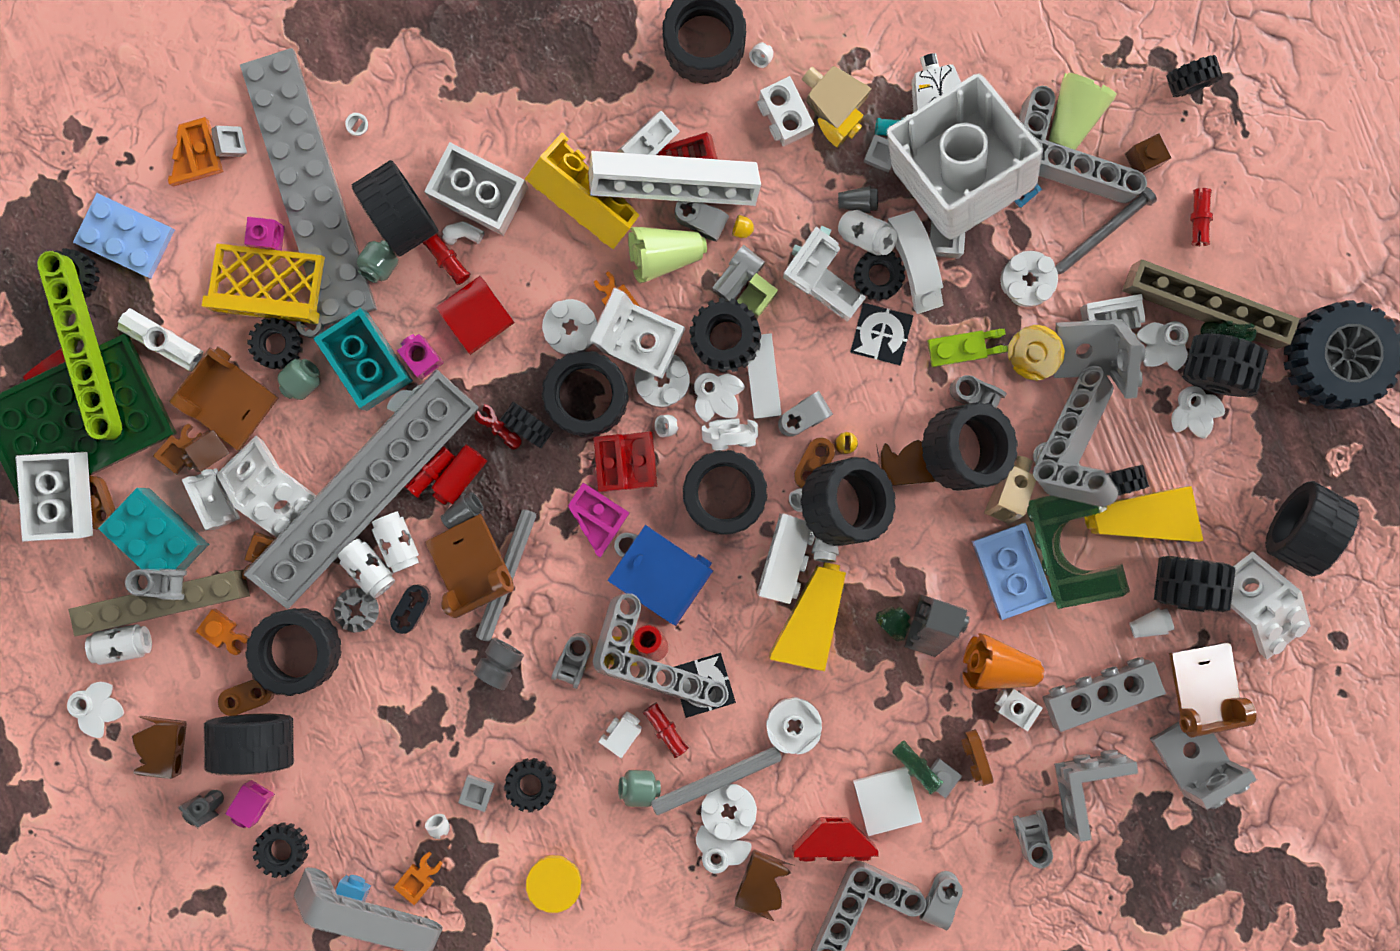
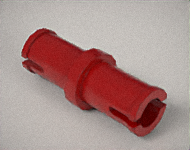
M1200 188L1193 190L1194 203L1193 213L1190 214V221L1193 222L1191 245L1199 247L1201 243H1203V246L1210 245V222L1213 221V213L1210 212L1212 189L1202 188V192H1200Z
M438 234L422 243L437 259L436 264L446 270L456 285H461L469 279L471 274L456 258L457 253L453 249H449Z
M442 446L438 453L422 467L405 487L418 498L434 480L437 481L440 477L439 474L453 461L455 456L446 447Z
M657 702L642 712L656 730L655 735L657 738L664 741L674 758L681 756L689 749L675 730L676 725L674 722H670Z

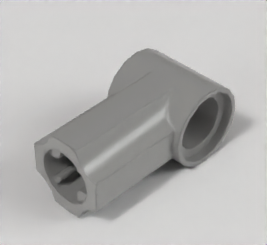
M743 245L729 262L730 266L712 289L721 298H725L726 301H730L731 298L735 299L746 283L756 273L758 274L765 261Z

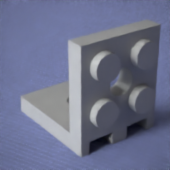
M1123 319L1056 323L1055 332L1062 340L1065 354L1062 365L1053 374L1054 378L1079 377L1087 367L1099 366L1106 375L1111 376L1125 398H1137L1138 387L1142 386L1143 381L1140 365L1141 361L1145 359V347ZM1081 344H1089L1090 348L1085 354H1076V350Z
M1179 722L1150 738L1182 794L1205 809H1215L1222 806L1226 798L1233 794H1241L1250 788V784L1257 780L1250 769L1229 760L1214 733L1191 738L1181 730ZM1188 742H1193L1196 746V751L1194 755L1186 757L1183 753V748Z
M1118 750L1102 751L1101 756L1090 757L1089 754L1076 755L1072 761L1054 763L1065 828L1080 842L1092 840L1082 783L1138 774L1137 762L1124 754L1118 753Z

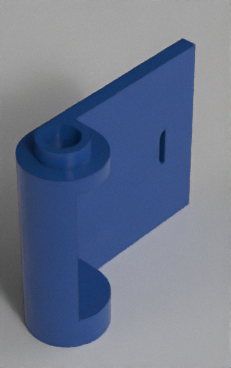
M644 525L607 581L626 594L629 593L637 596L641 604L669 623L677 626L714 570L709 568L712 562L702 555L698 554L696 558L689 555L659 533Z

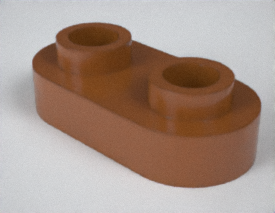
M816 438L809 443L794 472V481L799 488L805 485L806 481L802 477L805 471L812 473L817 467L832 462L835 448L830 440ZM817 447L825 449L823 457L816 455L815 450Z
M89 476L93 529L99 530L98 528L116 509L106 482L101 477ZM94 485L97 488L96 494L92 492V487ZM103 511L106 513L105 520L101 517Z
M253 679L224 690L218 698V707L225 715L234 716L269 703L275 694L263 689ZM255 688H259L261 690V697L255 696ZM230 697H232L235 700L234 707H231L228 704V699Z
M977 730L965 732V738L961 739V743L966 756L971 755L973 765L970 766V771L974 782H980L982 786L994 783L985 750Z

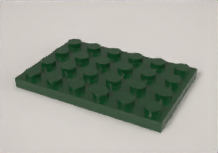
M122 334L99 345L122 423L121 434L114 440H100L88 435L66 362L0 393V462L18 498L16 456L87 452L89 476L168 439L171 435L177 434L129 335ZM90 367L84 373L86 380L92 375ZM95 394L92 400L95 407L100 402L98 394ZM103 421L100 426V430L104 434L108 429L106 421Z

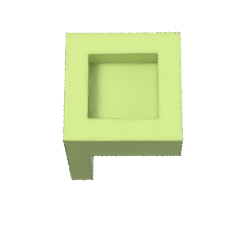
M756 273L737 302L739 304L742 302L746 304L748 309L752 310L756 319H758L777 295L778 289Z

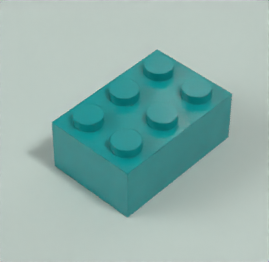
M362 308L357 309L313 338L359 409L370 410L413 381L370 314Z
M137 487L98 528L141 569L186 570L209 545L204 538L150 488Z

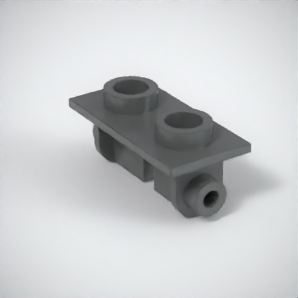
M212 790L204 798L198 795L178 808L187 823L199 828L219 815L215 810L223 803L224 795L219 790Z

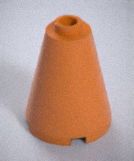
M979 633V637L973 636L966 647L963 663L967 664V672H962L964 683L969 689L1036 687L1044 678L1045 670L1040 660L986 634Z

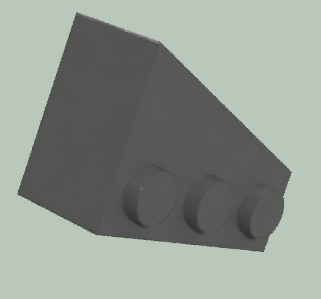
M921 595L904 647L936 657L956 641L961 632L964 633L969 623V616H966L968 610Z

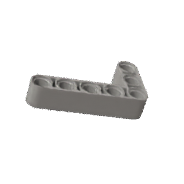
M1038 86L1030 93L1022 105L1019 121L1042 148L1039 176L1120 203L1131 202L1145 190L1147 180L1142 172L1045 140L1055 104V94L1047 86ZM1035 100L1039 101L1042 106L1038 105ZM1029 125H1032L1036 131L1031 130ZM1048 158L1053 159L1056 165L1050 163ZM1074 166L1078 167L1081 173H1078ZM1100 175H1103L1106 178L1107 182H1105ZM1126 183L1132 187V190L1127 187Z
M1099 366L1087 367L1080 374L1034 467L1033 477L1044 491L1051 496L1096 506H1108L1117 499L1118 489L1104 471L1078 465L1114 390L1113 384Z
M629 593L615 596L611 600L593 657V665L597 672L702 706L719 707L726 703L728 689L723 683L628 653L640 614L641 603L637 596ZM623 599L630 605V610L627 614L622 613L620 609V603ZM615 626L620 628L622 632V637L618 642L612 637V630ZM607 654H610L614 659V664L610 669H607L604 665V657ZM634 662L640 668L637 677H633L630 672V667ZM660 670L664 672L666 677L662 685H659L656 680V675ZM685 679H688L691 684V689L687 694L682 688V683ZM711 687L716 691V697L713 701H710L708 698V691Z
M855 861L850 864L843 877L811 951H822L824 949L845 951L868 897L912 917L919 916L924 912L926 900L915 885L870 864ZM860 871L868 874L863 882L853 880L855 874ZM884 883L893 885L892 890L888 894L879 892L881 885ZM917 895L918 900L914 905L909 906L905 904L908 896ZM847 897L856 899V903L850 908L842 906V902ZM835 923L845 925L840 933H833L830 929Z
M305 868L294 893L302 919L307 925L316 929L403 951H433L443 929L439 923L425 917L338 895L329 876L316 868Z

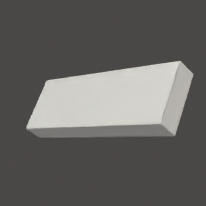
M772 333L761 334L760 350L756 351L757 356L754 360L750 359L748 361L754 419L782 415Z

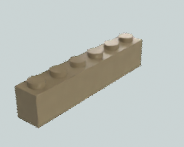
M1142 259L1131 265L1122 290L1131 295L1142 294L1143 299L1275 349L1291 345L1300 318Z
M244 569L183 582L182 594L185 595L184 600L160 599L131 594L70 608L68 610L74 637L249 597L247 580L242 578Z

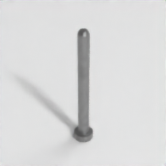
M1146 187L1139 194V197L1055 266L1057 273L1063 274L1146 204L1149 206L1153 205L1157 201L1154 192Z

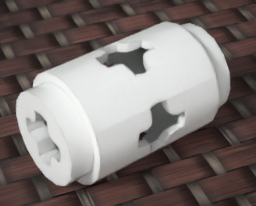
M860 210L846 212L839 221L838 232L846 242L859 246L875 255L889 254L897 243V231L890 223L874 218Z
M398 511L372 521L374 537L387 567H391L393 573L419 563L417 548L404 518L400 517ZM403 532L409 537V545L399 540L403 536ZM383 541L386 543L390 542L391 547L388 548V553L382 548Z
M356 539L338 554V558L341 560L340 565L367 595L377 598L394 584L393 572L366 542ZM373 558H376L378 560L377 564L379 566L376 567L374 564H372L374 562ZM356 570L361 573V574L359 575L360 579H357V578L355 577V576H356V572H355Z
M138 624L94 632L85 641V651L88 660L99 665L140 658L146 653H150L152 649L150 631L146 626Z

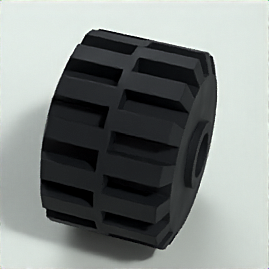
M1221 334L1195 335L1182 378L1193 386L1218 394L1235 397L1256 396L1269 353L1253 342Z
M1175 556L1159 557L1154 600L1163 604L1178 606V609L1198 612H1204V610L1230 611L1236 568L1226 563Z

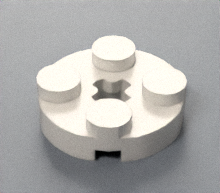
M1024 251L1013 256L1004 266L1001 273V286L1004 293H1007L1013 303L1022 307H1034L1048 300L1058 284V273L1053 259L1036 251ZM1028 272H1031L1036 277V281L1032 283V286H1027V281L1022 280V277L1026 276Z
M566 299L555 302L546 312L542 329L545 340L555 351L566 355L581 350L585 351L591 347L593 343L590 339L598 323L594 312L585 303L574 299ZM569 320H574V325L578 326V330L572 331L571 335H567L563 325L568 323Z
M673 355L665 372L670 382L669 384L664 383L663 387L658 386V381L654 380V375L639 368L636 369L634 381L637 392L648 404L655 407H668L676 404L686 395L690 377L686 364L676 355Z
M736 418L721 419L709 422L708 429L705 425L702 426V440L712 444L713 450H726L729 448V445L737 444L742 447L754 446L758 437V425L752 420H747L746 425L740 424L739 419Z
M798 697L781 700L769 712L766 721L767 734L771 743L781 752L804 754L813 749L820 740L822 730L820 714L810 702ZM789 720L801 721L799 724L801 730L798 733L794 730L791 732L787 731Z
M728 784L706 795L702 802L701 817L704 826L712 835L722 840H736L745 836L751 830L756 821L757 807L753 796L748 790L738 784ZM726 803L730 807L735 806L737 808V811L734 812L735 818L732 820L728 816L723 818L721 812L724 811L723 805Z

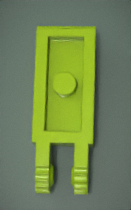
M1005 329L986 332L981 330L928 339L931 366L938 367L986 359L991 355L1008 352V346L999 345L986 349L985 339H995L1006 335Z

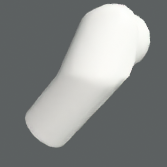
M463 221L447 225L442 231V241L447 245H454L457 239L466 237L479 244L484 236V231Z

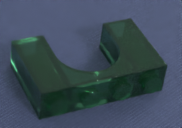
M1045 495L1029 501L1027 514L1030 521L1034 522L1036 529L1034 535L1035 543L1042 551V568L1044 574L1049 577L1051 596L1054 602H1056L1057 609L1122 597L1130 592L1123 564L1096 570H1083L1072 565L1065 558L1061 549V533L1070 520L1099 514L1107 510V506H1096Z

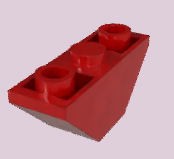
M819 817L792 845L794 858L799 857V861L803 862L815 861V857H827L828 861H842L843 857H855L857 861H869L871 857H879L876 845L848 817Z

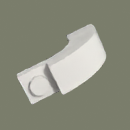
M915 211L889 218L888 223L894 227L898 234L895 248L899 252L906 269L914 310L919 314L943 306L941 294L943 284L939 266L929 236Z

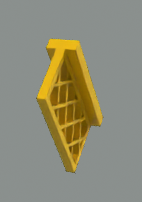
M216 243L208 296L203 295L201 306L219 313L318 324L320 313L316 312L325 257L315 254ZM224 251L233 252L238 258L228 268L223 264ZM254 255H260L265 263L255 271H252L246 261ZM280 258H286L291 266L279 275L272 265ZM307 261H314V272L305 278L299 267ZM243 265L249 275L237 283L231 273ZM269 268L276 278L266 286H263L257 276ZM296 271L302 281L290 290L283 280ZM227 277L234 287L225 294L218 293L219 283ZM254 280L260 290L252 297H247L242 288ZM280 283L287 293L278 300H273L268 291ZM305 286L311 292L309 304L299 303L294 296Z

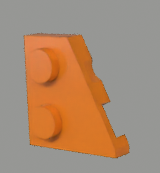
M203 117L179 124L176 135L177 145L172 156L174 160L172 176L169 175L168 177L169 185L174 187L223 173L220 157L216 156L209 120Z

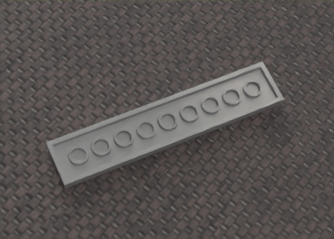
M293 48L240 64L299 253L322 255L325 257L317 304L322 325L328 326L337 323L359 308L367 312L377 310L369 282L358 272L357 258L360 254ZM307 261L303 264L307 277L314 272V261Z
M436 369L247 568L244 575L286 609H289L332 564L341 550L367 527L479 408L478 405Z

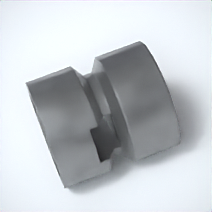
M493 638L485 651L487 658L480 659L473 673L487 684L500 690H505L512 678L511 669H517L524 654L508 643Z

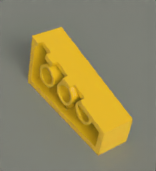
M562 132L539 157L525 180L537 191H540L554 202L557 207L573 217L581 226H584L597 236L601 242L614 249L640 215L623 197L590 195L589 167L584 163L586 157L579 150L574 152L567 144L569 139Z

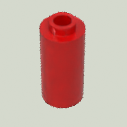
M465 444L431 487L435 491L432 496L444 505L448 502L454 504L488 460L471 446Z
M645 625L635 632L633 638L634 645L645 658L659 661L667 655L668 642L656 627Z

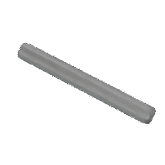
M526 509L521 511L504 558L512 580L536 518V513ZM508 594L487 604L476 634L478 639L488 642L491 640Z
M774 746L654 799L651 802L652 808L656 815L665 813L780 762L782 759L781 753Z

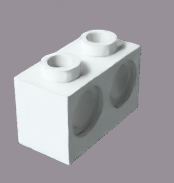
M790 76L760 90V100L757 101L761 114L764 117L768 116L772 124L769 126V129L775 141L780 140L784 147L813 132L815 125ZM781 96L784 98L785 103L780 106L774 105L771 102V98ZM787 120H792L797 124V128L795 130H787L784 128L783 123Z

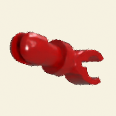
M484 404L482 411L486 412L488 417H483L480 411H477L474 415L477 422L492 429L491 432L495 436L498 434L509 448H519L522 442L521 438L515 432L512 433L505 423L498 420L494 410L489 405Z

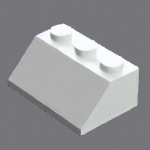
M779 514L757 590L759 596L789 604L792 598L797 599L801 583L797 582L800 571L805 572L809 556L804 555L807 545L812 546L815 538L813 532L808 529L805 520L786 514Z

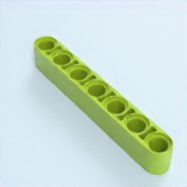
M46 251L38 259V270L88 435L95 439L114 440L121 434L122 423L75 265L67 256L53 251ZM57 260H59L60 266L58 270L54 272L53 265ZM64 287H67V296L62 299L61 291ZM74 313L76 316L75 323L70 326L69 317ZM82 340L84 343L83 350L80 353H78L77 344L79 341ZM90 367L92 375L86 380L84 373ZM95 394H98L100 402L95 407L92 400ZM103 421H106L108 429L103 434L100 426Z

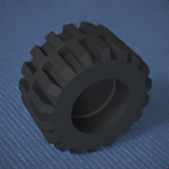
M719 298L717 303H714L713 300L707 302L709 306L706 308L702 306L698 310L699 315H694L692 319L693 327L690 326V342L695 353L704 365L707 364L714 371L719 369L720 372L727 373V370H732V372L738 371V368L741 366L745 368L749 365L748 361L750 359H755L757 356L756 351L760 350L761 331L755 314L752 310L748 309L746 304L743 302L739 304L736 299L731 298L730 301H726L725 298ZM733 322L739 325L742 330V337L738 344L727 350L713 347L710 342L712 330L720 323Z

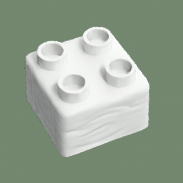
M980 74L967 78L942 96L930 101L921 109L890 126L887 130L891 165L895 174L916 199L940 233L946 238L954 239L1030 192L1038 182L1042 154L1041 146L1012 113L990 83Z

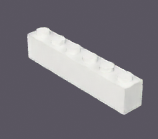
M591 151L588 175L590 195L756 206L761 187L757 162Z

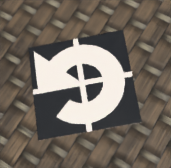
M863 302L850 353L901 366L914 315Z
M721 653L674 666L675 668L719 681L728 689V699L725 704L719 707L702 706L680 699L686 718L736 703ZM685 679L682 683L683 691L686 694L691 689L688 679ZM711 687L708 691V698L710 701H713L716 697V691Z

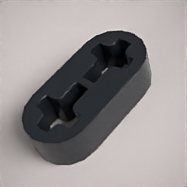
M412 585L403 594L390 619V625L395 632L406 634L417 626L431 600V592L425 585ZM421 590V596L424 598V601L417 602L413 608L411 604L414 597L411 593ZM409 610L411 613L407 620L410 622V626L406 625L401 628L399 626L400 621L397 618L398 616H404Z

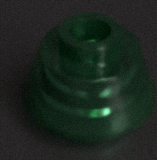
M890 606L876 613L875 620L897 642L905 640L911 627L908 622L911 617L900 606L896 609Z

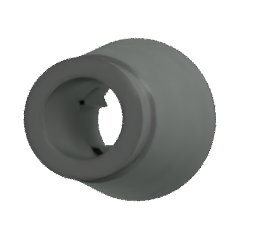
M871 186L839 192V209L860 210L871 214V211H878V188L871 189Z
M473 492L463 493L441 515V520L448 529H451L477 516L484 508L479 498Z

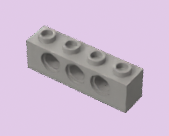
M1143 657L1129 660L1127 662L1128 666L1123 668L1110 667L1102 670L1101 676L1091 678V676L1082 677L1075 680L1076 685L1068 688L1062 685L1050 689V694L1043 696V700L1053 727L1062 732L1166 694L1155 662L1147 659L1144 660ZM1132 676L1134 684L1132 688L1125 690L1124 681L1127 677ZM1106 686L1108 694L1104 699L1099 700L1097 692L1100 687ZM1080 695L1082 703L1080 707L1073 709L1071 701L1075 696Z

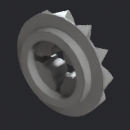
M361 588L348 589L337 598L333 608L336 616L335 621L343 629L353 633L365 631L378 618V602L376 598L367 595ZM362 601L359 610L364 616L355 615L350 619L352 610L348 605L355 606Z

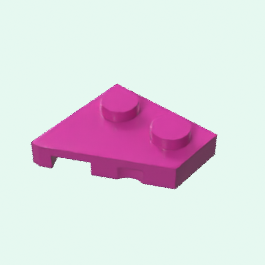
M582 483L568 505L580 528L595 550L594 552L600 558L630 514V512L585 483Z

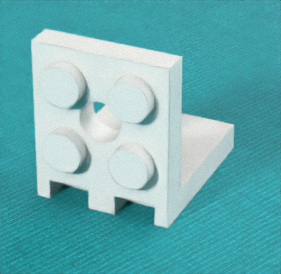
M614 288L590 341L603 353L662 379L685 331V327L634 305L625 292ZM645 335H653L655 337V345L650 349L641 347V339Z
M255 436L217 473L233 507L275 537H278L316 497L314 493L279 468L265 442L258 436ZM278 501H287L283 508L274 509V505Z
M1251 552L1233 566L1236 568L1231 608L1250 624L1259 653L1268 660L1274 654L1281 653L1293 639L1303 636L1311 625L1302 591L1256 553ZM1255 583L1259 585V588L1253 592L1244 590L1248 584Z

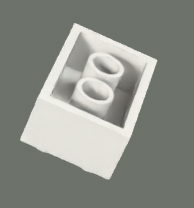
M449 142L424 192L431 200L504 236L528 189V185L524 179Z
M88 453L16 456L22 541L74 539L93 536Z

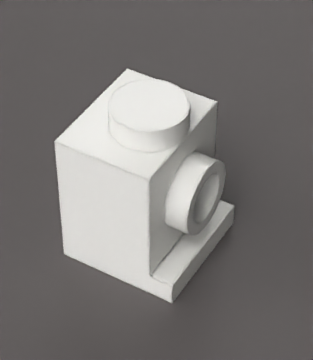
M1013 688L1001 690L995 699V704L997 705L994 710L1026 731L1030 729L1043 709ZM1020 703L1022 707L1018 713H1015L1013 707L1015 704Z
M628 711L620 720L615 717L606 730L610 735L607 736L603 733L599 743L622 758L641 732L640 720Z

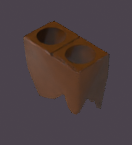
M920 440L913 441L905 446L899 455L892 452L890 446L886 443L881 451V456L877 448L878 465L887 473V477L891 480L893 486L936 482L926 468V463L922 456V442Z
M139 716L155 723V725L132 736L136 752L141 757L139 761L144 764L136 768L134 774L168 779L180 775L185 744L186 721Z
M754 849L736 894L735 906L774 921L768 911L778 910L782 907L781 890L775 878L791 874L789 869L782 864H793Z

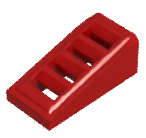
M708 132L669 143L657 153L659 156H667L666 152L671 151L673 157H679L677 149L682 148L683 156L691 158L689 146H693L696 158L718 160L712 135ZM704 143L707 155L702 156L699 144Z

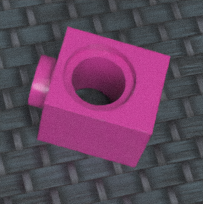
M247 217L244 244L248 247L282 251L285 226L274 219Z
M412 334L401 342L402 347L397 350L416 377L422 380L444 364L425 337L420 334L416 336ZM418 348H424L425 357L421 361L415 362L413 359L414 351Z
M250 780L242 785L225 814L232 818L231 821L235 825L242 828H251L258 823L275 794Z

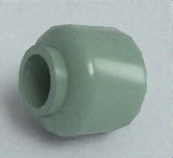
M371 241L367 243L357 258L358 272L373 283L386 281L398 265L399 260L386 241Z
M307 359L292 360L278 374L277 379L280 385V392L289 399H305L320 384L319 369Z
M628 770L624 777L619 779L618 795L620 799H623L626 806L650 807L655 797H660L661 783L659 780H656L652 771Z

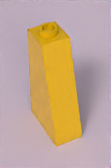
M1192 486L1178 487L1115 500V502L1108 506H1086L1087 513H1084L1086 527L1091 529L1092 534L1188 542L1204 541Z
M824 562L823 567H815L770 650V660L825 671L846 572L839 571L841 565Z

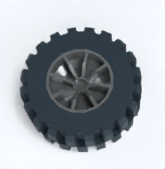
M1355 300L1336 302L1307 313V317L1299 320L1291 345L1284 347L1283 354L1288 355V361L1284 362V368L1291 372L1292 376L1288 378L1291 385H1298L1297 393L1302 398L1310 396L1309 403L1316 406L1323 405L1325 409L1331 410L1365 406L1374 403V400L1383 398L1388 394L1387 389L1394 388L1398 382V378L1395 375L1400 374V333L1396 334L1394 330L1396 324L1392 318L1386 320L1384 318L1386 313L1380 308L1371 310V304L1366 302L1356 303Z

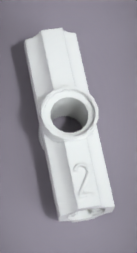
M129 308L118 321V330L190 372L203 356V350L133 309ZM164 334L165 341L158 347L157 338L159 335Z

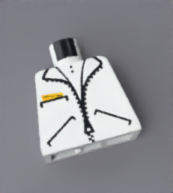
M936 53L922 56L920 60L923 71L917 72L913 76V113L961 83L954 65L950 64L939 67Z

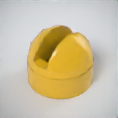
M738 215L733 226L732 236L747 238L753 233L754 224L749 218Z
M850 432L841 433L835 440V447L842 454H850L858 446L856 436ZM845 436H850L849 450H845Z

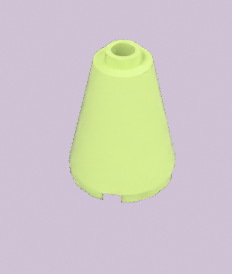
M1065 73L1062 78L1049 141L1076 150L1114 101L1117 95L1116 92L1105 85H1102V87L1098 86L1090 78L1074 73Z
M631 227L630 230L632 232H629L628 235L630 261H634L638 268L633 270V273L639 283L650 281L697 262L703 258L704 253H707L706 239L701 237L699 232Z

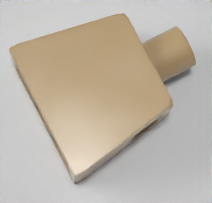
M835 66L831 67L824 76L814 67H811L802 78L812 88L807 97V104L818 117L826 120L836 128L843 123L855 108L858 109L864 103L871 92V88Z
M1017 456L1014 468L1010 471L1008 477L995 486L984 514L1007 524L1025 515L1036 483L1033 474L1029 473L1033 464L1031 459Z

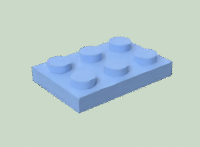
M96 193L73 243L152 279L175 229Z
M1021 523L972 541L1000 620L1054 602L1026 523Z

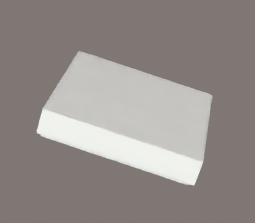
M907 766L853 780L868 836L922 822Z

